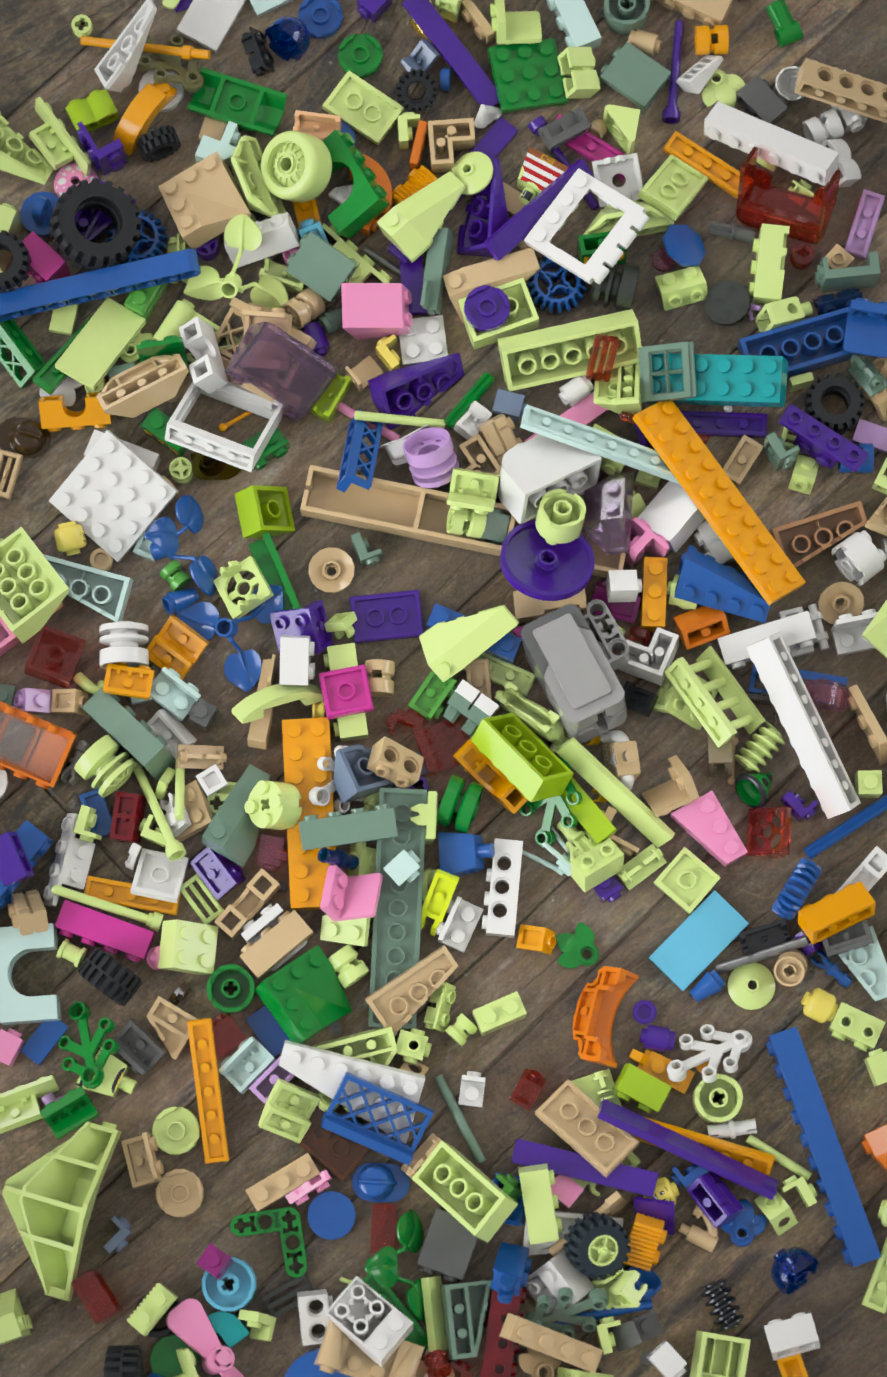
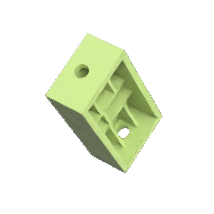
M697 1330L690 1377H745L751 1340Z

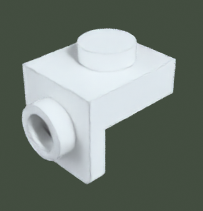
M474 401L465 415L455 424L453 430L469 440L478 433L480 434L477 425L490 420L492 413L486 407Z

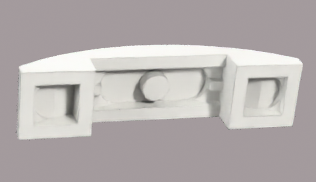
M876 846L837 892L841 891L846 885L855 884L859 881L862 882L869 892L887 871V854Z

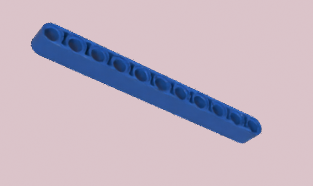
M185 249L16 288L12 292H9V290L5 291V293H0V322L196 277L201 274L197 251L195 249Z

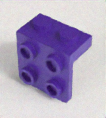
M81 121L77 123L79 130L76 133L80 139V144L85 152L88 151L96 170L101 169L105 176L112 171L116 172L124 168L128 160L119 138L98 149Z

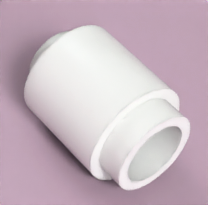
M586 375L574 377L559 388L561 393L558 395L566 406L569 404L573 407L588 397L591 391L594 390V387Z

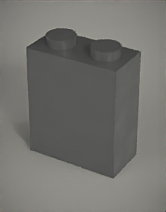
M436 1208L417 1264L421 1265L420 1270L434 1275L435 1271L444 1273L443 1279L457 1283L458 1279L463 1280L478 1237L474 1236L449 1212Z

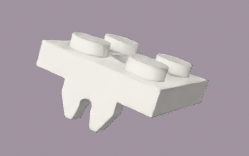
M638 153L618 155L592 162L595 179L632 201L642 200L637 197L639 191L643 188ZM616 174H623L626 178V182L622 187H616L612 182ZM598 197L600 207L608 205Z

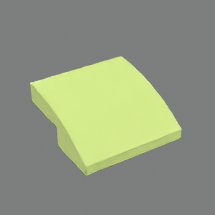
M278 1078L266 1101L258 1125L262 1129L300 1143L312 1124L309 1118L321 1098L316 1093Z

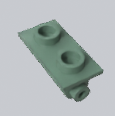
M858 354L851 356L852 367L847 369V371L870 397L887 388V380L867 357L864 358Z

